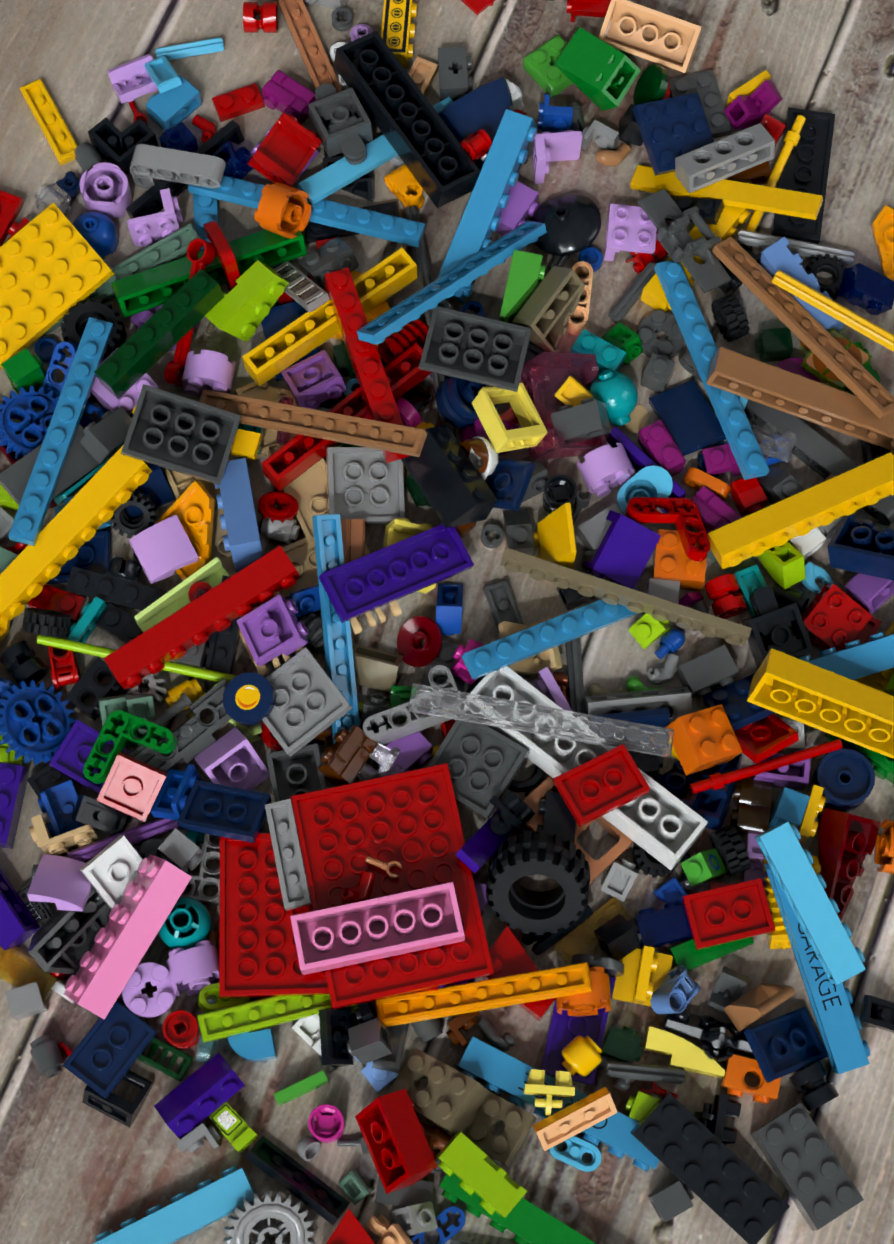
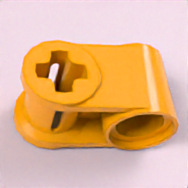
M402 164L383 177L389 190L405 208L416 206L420 210L423 207V188L405 164Z

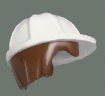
M475 436L472 439L462 441L460 445L465 448L464 451L485 481L487 476L494 472L499 463V453H496L491 441L484 437Z

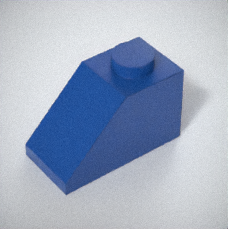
M438 583L436 624L443 635L461 634L462 583Z

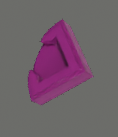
M699 591L686 593L679 600L678 604L692 608V605L702 601L704 597Z

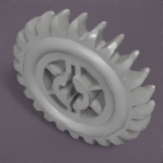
M265 1190L263 1200L259 1198L257 1193H254V1203H250L244 1198V1210L238 1206L234 1207L238 1217L228 1216V1221L233 1227H224L225 1233L231 1236L223 1239L224 1244H315L313 1240L308 1239L316 1234L315 1229H307L314 1222L312 1218L305 1219L308 1215V1208L299 1211L301 1206L299 1199L291 1205V1194H287L286 1198L281 1200L279 1190L276 1191L273 1199H271L268 1190ZM270 1218H275L281 1220L282 1222L278 1224L275 1220H272ZM264 1220L258 1227H254L259 1221ZM290 1231L288 1243L283 1239V1235ZM251 1232L257 1235V1239L252 1243L249 1242ZM266 1232H269V1234L271 1235L274 1234V1237L270 1238L268 1235L265 1236L264 1234Z

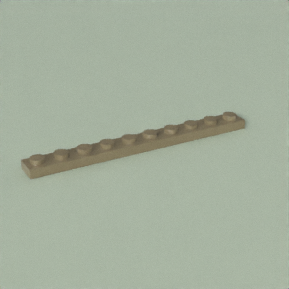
M505 547L500 565L510 572H523L529 574L534 580H547L553 582L559 588H571L577 590L583 596L601 598L610 605L620 604L626 606L632 612H644L652 615L656 620L674 622L683 629L693 628L701 631L707 637L717 636L726 639L727 643L737 646L740 644L745 645L750 637L752 630L750 627Z

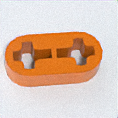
M688 468L683 477V482L690 488L699 491L703 486H706L723 501H725L731 490L730 486L722 480L697 468Z

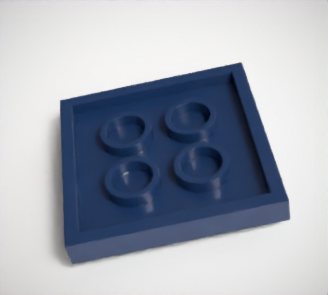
M698 93L636 105L632 109L655 176L675 172L676 157L714 142Z

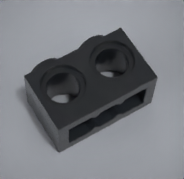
M97 657L67 694L66 699L73 707L95 721L97 717H100L98 698L119 696L123 691V687L118 683L106 662ZM103 677H112V680L109 684H100V680ZM87 697H96L92 705H84V700Z

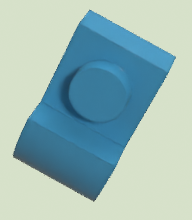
M271 1029L250 1031L228 1037L232 1049L247 1061L261 1062L277 1058L273 1031Z

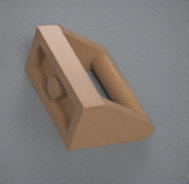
M762 983L725 1007L724 1011L740 1032L794 996L795 990L792 986Z

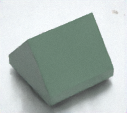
M359 1168L353 1169L339 1182L340 1187L354 1205L374 1191V1188Z

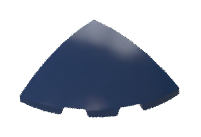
M503 77L492 81L456 100L440 111L438 115L459 143L480 129L485 130L493 142L505 110H510V106H513L509 86ZM487 154L475 162L480 171Z
M742 753L727 763L690 775H685L680 761H677L673 764V769L664 775L659 773L653 780L708 821L705 828L717 831L722 828L736 781L725 784L724 788L718 790L709 789L692 794L690 784L708 779L709 775L720 772L724 774L740 769Z

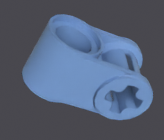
M684 965L676 966L670 970L664 981L652 994L651 1007L656 1014L682 1013L691 999L699 992L700 986L697 982L692 981Z

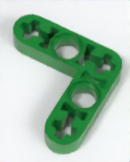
M121 710L113 711L107 717L87 758L83 774L91 782L101 784L106 781L118 753L122 751L127 740L156 752L168 754L176 748L177 737L163 726ZM122 720H123V721H124V725H123V726L119 725V726L117 727V726L115 725L116 721H122ZM141 726H147V734L143 738H137V729ZM110 732L117 734L118 738H115ZM157 735L163 739L168 738L169 741L167 744H161L154 739V736ZM107 741H113V750L109 753H103V745ZM99 755H100L101 757H103L104 759H106L107 761L104 762L103 760H99V759H98ZM94 768L101 769L99 774H94L92 771Z

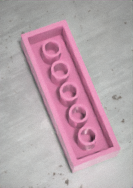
M151 854L140 863L138 875L134 881H130L123 892L125 896L120 904H116L112 908L107 925L97 932L92 949L83 955L80 960L81 966L79 970L68 979L65 985L66 991L64 995L104 1020L192 876L168 861Z
M453 882L290 916L300 970L303 975L465 941Z

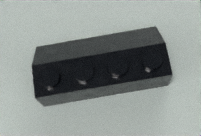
M443 425L427 428L425 431L428 434L420 457L409 456L401 459L445 528L486 520L496 504L497 498L449 427Z

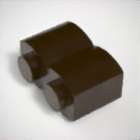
M744 778L741 779L740 784H735L733 799L738 800L737 810L732 809L730 825H735L737 833L759 835L769 829L773 782Z

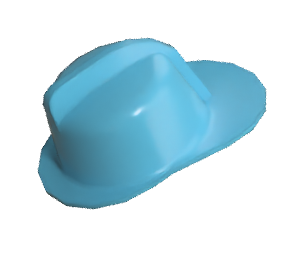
M653 465L641 469L619 489L617 503L620 510L625 514L629 500L634 497L668 498L673 488L672 477L667 470L659 466Z

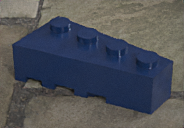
M854 514L844 515L827 546L830 566L894 581V531L889 528L885 530L874 526L872 521L867 519L862 521L855 518Z

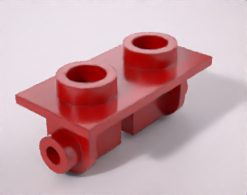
M656 238L654 254L658 260H661L668 253ZM630 252L632 257L625 261L626 263L633 261L635 264L633 269L638 274L644 270L648 263H657L652 254Z

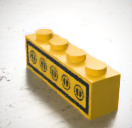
M384 0L381 38L401 65L408 68V59H413L414 44H410V38H415V24H412V18L417 17V4L413 3L414 0Z

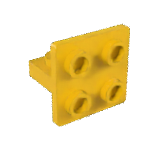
M644 946L642 949L636 948L619 961L624 964V975L615 977L612 999L651 1007L652 994L671 970L673 956L654 952V947Z

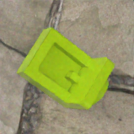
M646 613L628 631L643 649H647L673 627L669 623L670 621H659Z

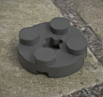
M656 310L646 316L638 327L637 334L642 344L643 353L650 358L653 353L673 358L684 347L685 340L674 315L671 313ZM657 332H665L668 338L658 340Z

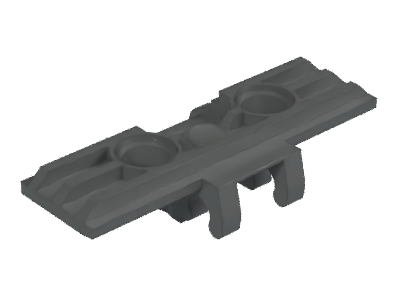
M665 189L638 201V204L657 228L656 238L675 263L680 261L683 263L704 293L731 281V277L711 251L716 244L722 242V239L719 236H715L699 214L700 210L697 206L682 212ZM666 218H669V219L673 220L674 222H672L671 225L669 226V225L665 222V219H666ZM690 219L702 233L703 238L700 237L693 240L689 235L686 227L690 223ZM693 256L700 257L704 264L696 263Z
M224 678L193 703L183 692L178 701L154 720H148L163 726L188 706L190 712L186 716L187 720L171 731L177 737V746L171 753L163 756L159 752L139 745L128 756L163 772L167 771L181 758L186 763H189L196 755L216 741L211 734L231 719L223 705V693L228 684ZM209 708L213 712V718L209 722H201L199 718L200 712L203 709ZM157 735L154 736V739L160 743L169 741L168 738L163 739Z

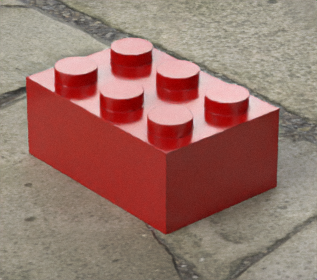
M406 1089L377 1097L355 1116L386 1194L417 1183L438 1167L435 1154L430 1149L425 1137L424 1127L419 1123L414 1111L413 1101L408 1096Z

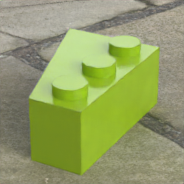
M457 1131L436 1155L441 1161L438 1166L448 1176L454 1173L462 1181L458 1185L470 1196L475 1192L482 1199L479 1204L490 1215L496 1212L505 1218L528 1192L511 1179L507 1172L497 1166L487 1154L461 1131Z

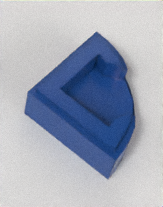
M675 876L653 891V894L658 899L669 904L683 903L682 897L688 895Z

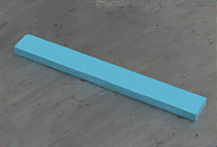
M447 97L433 105V108L439 113L452 104L453 101L450 97ZM381 135L365 145L367 148V158L361 164L351 165L343 157L298 183V189L305 191L309 195L307 200L314 205L398 156V154L386 137Z

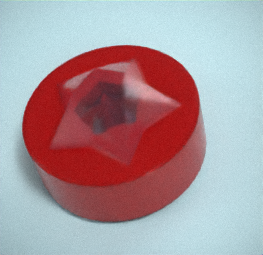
M206 582L193 584L188 592L190 603L211 590L212 587Z

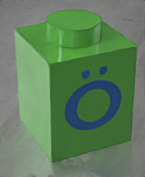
M716 848L702 851L680 863L691 887L707 884L727 873Z

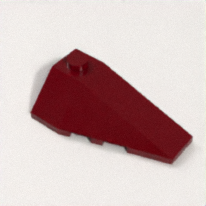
M824 808L818 831L819 864L821 867L819 874L826 883L827 888L824 890L828 898H833L839 908L837 915L841 921L854 894L853 883L856 877H861L864 872V868L861 867L867 854H872L875 847L880 821Z

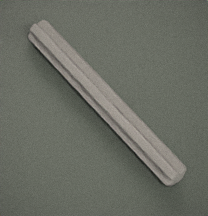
M740 229L737 234V243L766 249L783 237ZM786 238L790 243L787 248L792 254L798 253L800 256L817 258L818 255L822 254L823 259L826 254H830L829 259L833 260L834 256L838 257V263L842 260L847 265H852L855 259V252L851 250Z

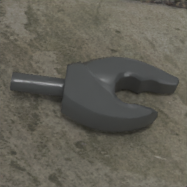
M151 838L144 840L142 845H132L133 848L139 851L143 859L148 858L151 854L176 866L166 857H160L161 852L158 848L165 841L163 839Z

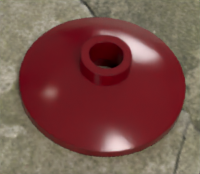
M416 616L406 621L397 636L399 655L403 656V661L413 667H425L431 664L439 655L442 647V634L439 626L432 619L424 616ZM425 639V645L422 646V641Z

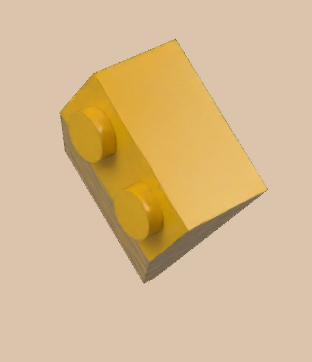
M565 503L537 523L536 532H532L534 547H538L539 556L535 557L573 569L576 544L571 504Z

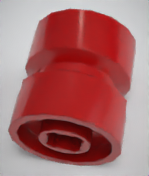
M244 2V33H258L260 29L264 33H277V2H263L262 5H259L257 2ZM256 15H261V20H257Z
M735 574L718 576L704 585L708 598L714 601L711 607L716 617L722 619L731 618L747 609L743 594L738 593L740 586Z
M185 1010L172 1012L163 1023L164 1037L178 1049L187 1050L193 1048L201 1038L198 1020Z

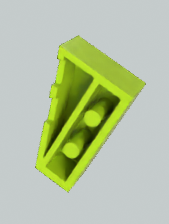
M259 260L235 281L237 285L228 294L223 292L224 298L205 315L216 327L245 342H248L255 334L258 326L269 314L270 309L289 284L273 268Z

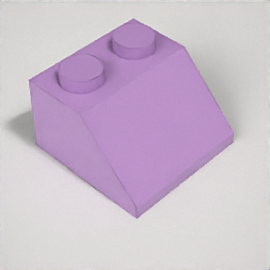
M116 348L110 355H108V356L101 362V365H102L118 348ZM145 373L124 395L117 399L100 383L96 376L91 393L107 411L111 410L114 412L122 407L130 415L138 402L143 384L158 388V386Z
M236 727L194 757V760L211 783L253 790L270 777L268 769L247 738Z

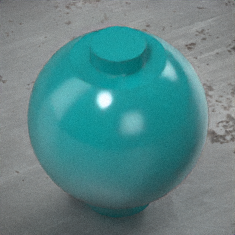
M611 369L602 371L598 374L599 377L591 384L589 391L593 398L606 404L608 418L612 426L617 427L627 424L631 421L630 413L635 409L638 401L636 385L631 378L623 373L613 372Z
M180 897L159 930L161 939L172 949L184 948L186 950L195 947L196 943L206 940L210 934L211 917L209 911L200 901L194 898Z

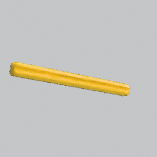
M778 270L772 279L773 284L894 352V335L781 270Z

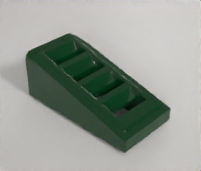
M154 1037L151 1041L153 1046L147 1057L141 1054L137 1060L181 1082L194 1057ZM159 1047L163 1048L157 1062H154L152 1059ZM168 1052L173 1053L167 1067L162 1066ZM178 1057H181L183 1060L176 1073L171 1071Z

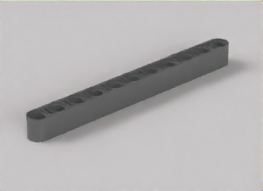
M687 349L679 358V362L686 371L702 382L691 354ZM748 399L744 410L746 417L779 444H787L793 455L825 480L831 473L836 477L860 466L798 417ZM889 495L880 499L876 504L862 507V509L883 525L889 526L894 521V495Z

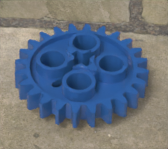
M30 386L29 392L20 387L19 394L12 390L10 391V398L3 396L2 404L0 403V446L7 445V454L15 451V459H18L21 455H27L43 443L48 430L47 427H49L60 396L54 399L52 397V390L48 394H44L43 387L38 392H35L33 386ZM38 407L43 411H35L33 408ZM11 419H19L22 422L16 423ZM26 438H33L36 441L29 442L26 440Z
M31 680L27 685L24 681H21L17 686L12 685L8 691L0 695L2 698L0 699V735L3 737L0 740V745L7 743L6 753L14 750V759H18L23 755L24 763H28L32 758L35 765L42 760L44 763H48L52 760L72 727L70 726L76 722L75 719L69 718V715L74 710L66 709L65 707L69 701L60 700L62 692L56 695L53 694V685L46 690L43 681L37 687L34 680ZM38 703L44 706L45 711L39 708ZM15 709L21 712L22 717H19L15 713ZM47 727L52 729L54 736L47 731ZM23 733L27 734L30 737L31 742L27 741L24 738Z

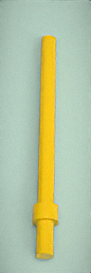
M797 115L791 131H787L784 138L785 144L766 186L776 187L793 147L797 146L801 136L799 134L806 120L804 116ZM754 210L746 230L756 231L764 211Z

